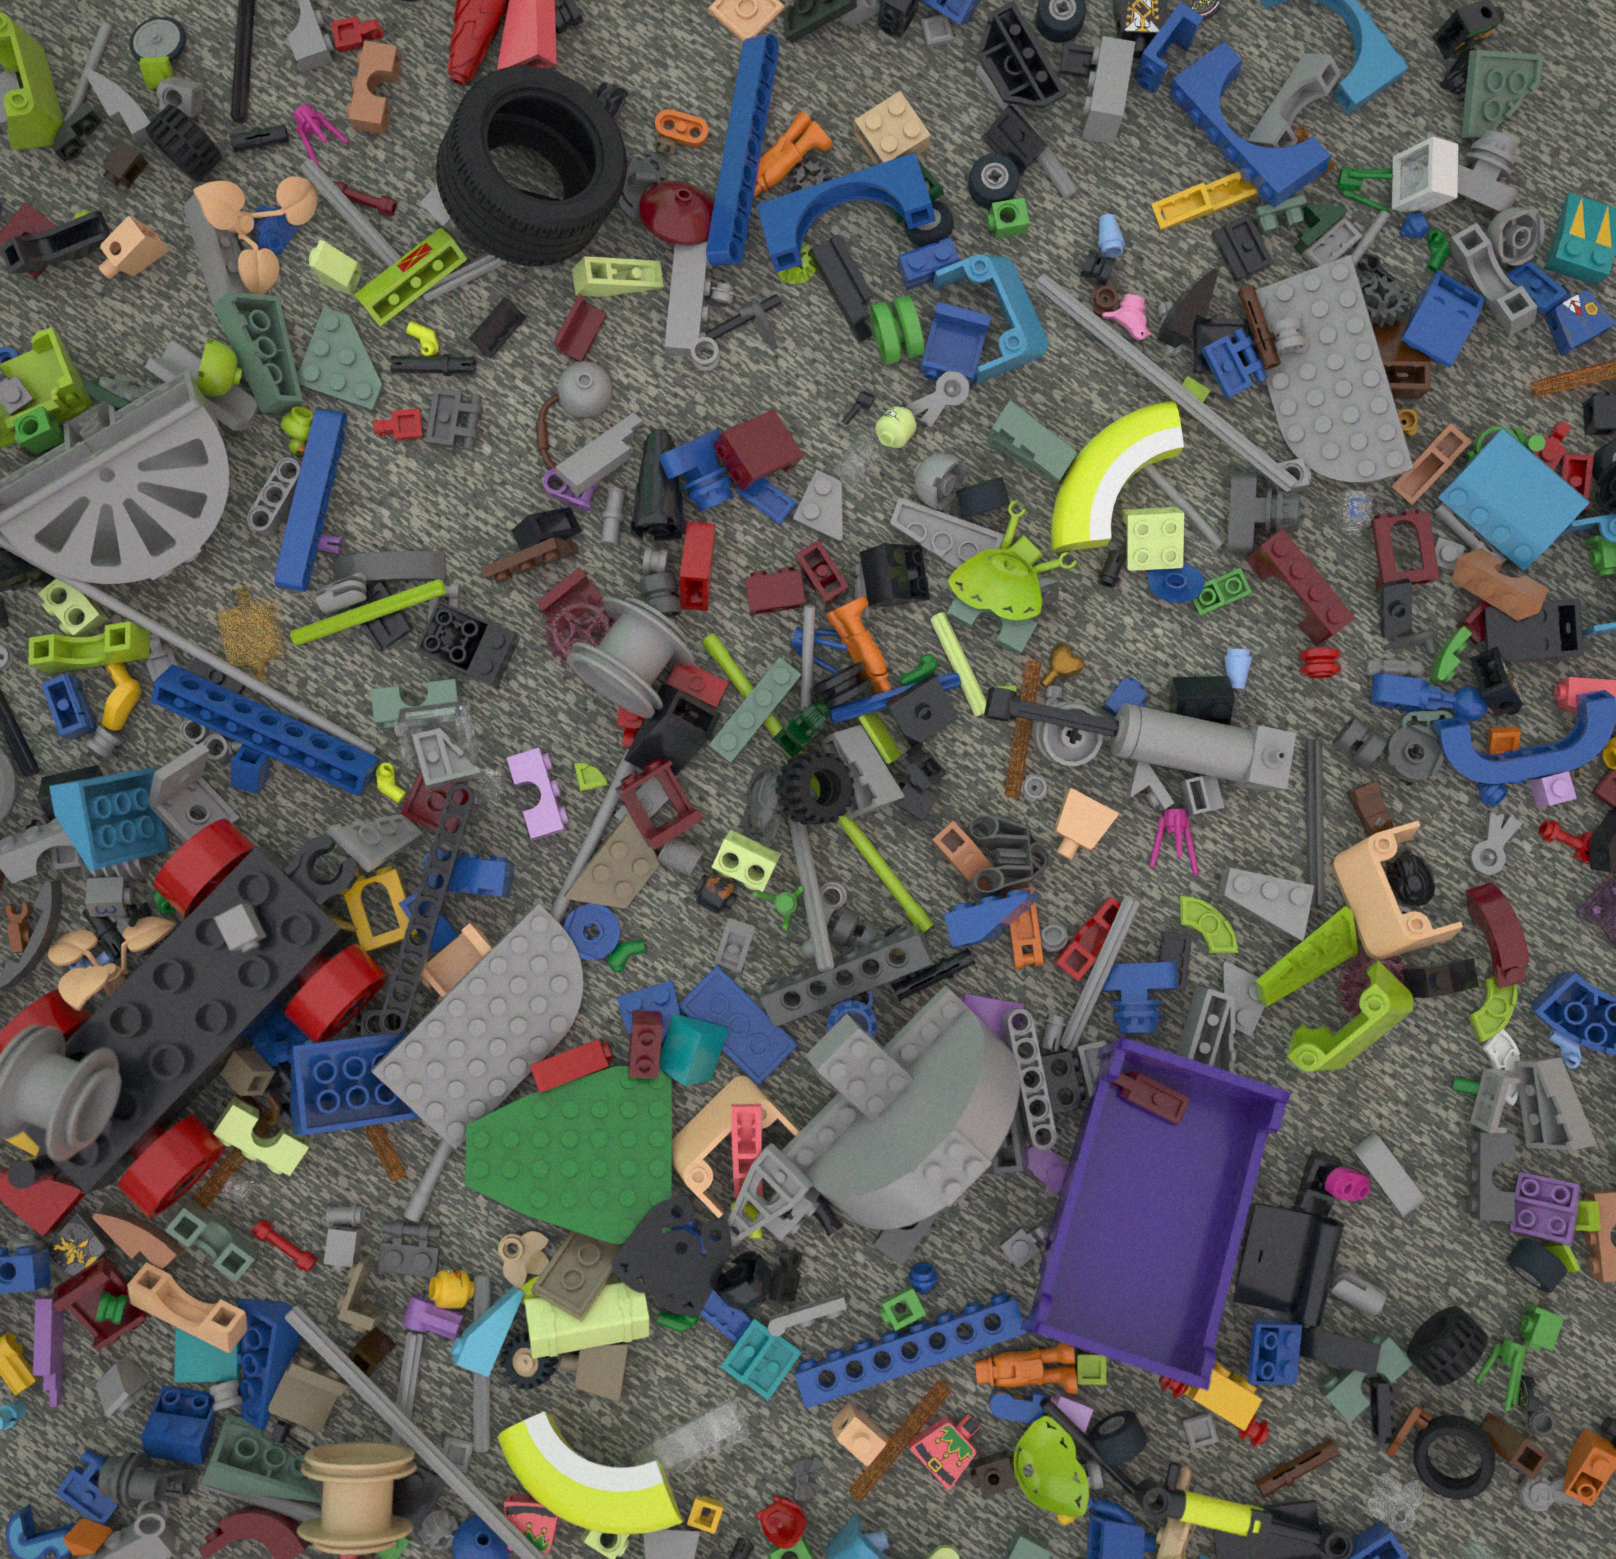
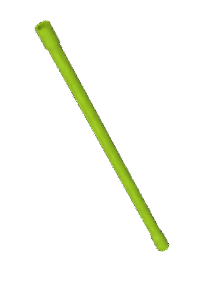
M710 634L701 644L746 699L754 687L730 657L728 650L716 634ZM773 713L764 722V725L773 737L783 728V725ZM813 775L810 786L820 796V784L816 776ZM847 813L844 816H840L837 822L905 910L907 917L913 925L919 924L922 932L933 926L932 920L923 908L915 902L854 819H849Z

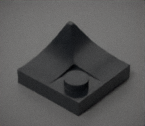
M1211 318L1205 319L1193 327V373L1213 374L1201 352V349L1227 335L1234 345L1237 342L1232 333L1243 328L1247 337L1253 339L1248 320ZM1238 352L1244 367L1248 366L1242 352Z

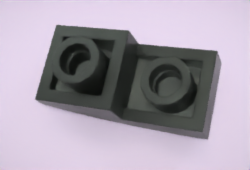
M86 102L66 120L51 147L64 162L80 155L82 149L86 146L80 137L84 134L92 133L96 129L97 124L101 122L100 118Z

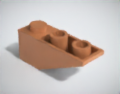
M954 820L930 841L969 884L978 872L994 867ZM979 879L977 881V885L981 890H991L990 883L987 880Z

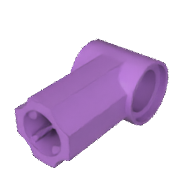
M412 1294L401 1324L415 1331L425 1332L428 1330L455 1340L465 1314L448 1308H439L430 1298L425 1300L422 1299L423 1295Z

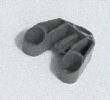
M982 815L973 819L965 830L966 835L977 847H992V849H996L995 862H997V865H1003L983 869L971 880L970 891L978 899L990 896L997 897L1010 891L1023 889L1039 876L1050 863L1047 850L1025 825L998 816ZM979 826L983 828L986 837L975 836L972 831L973 827ZM1032 855H1036L1041 859L1042 866H1039L1034 861ZM979 879L987 880L990 883L991 890H981L977 885V881Z

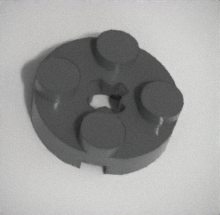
M1410 725L1397 730L1388 738L1384 749V765L1398 778L1408 782L1419 783L1439 771L1443 763L1444 753L1443 749L1440 750L1437 742L1439 739L1433 731L1421 725ZM1415 747L1417 749L1416 754L1420 758L1413 760L1408 754V750Z

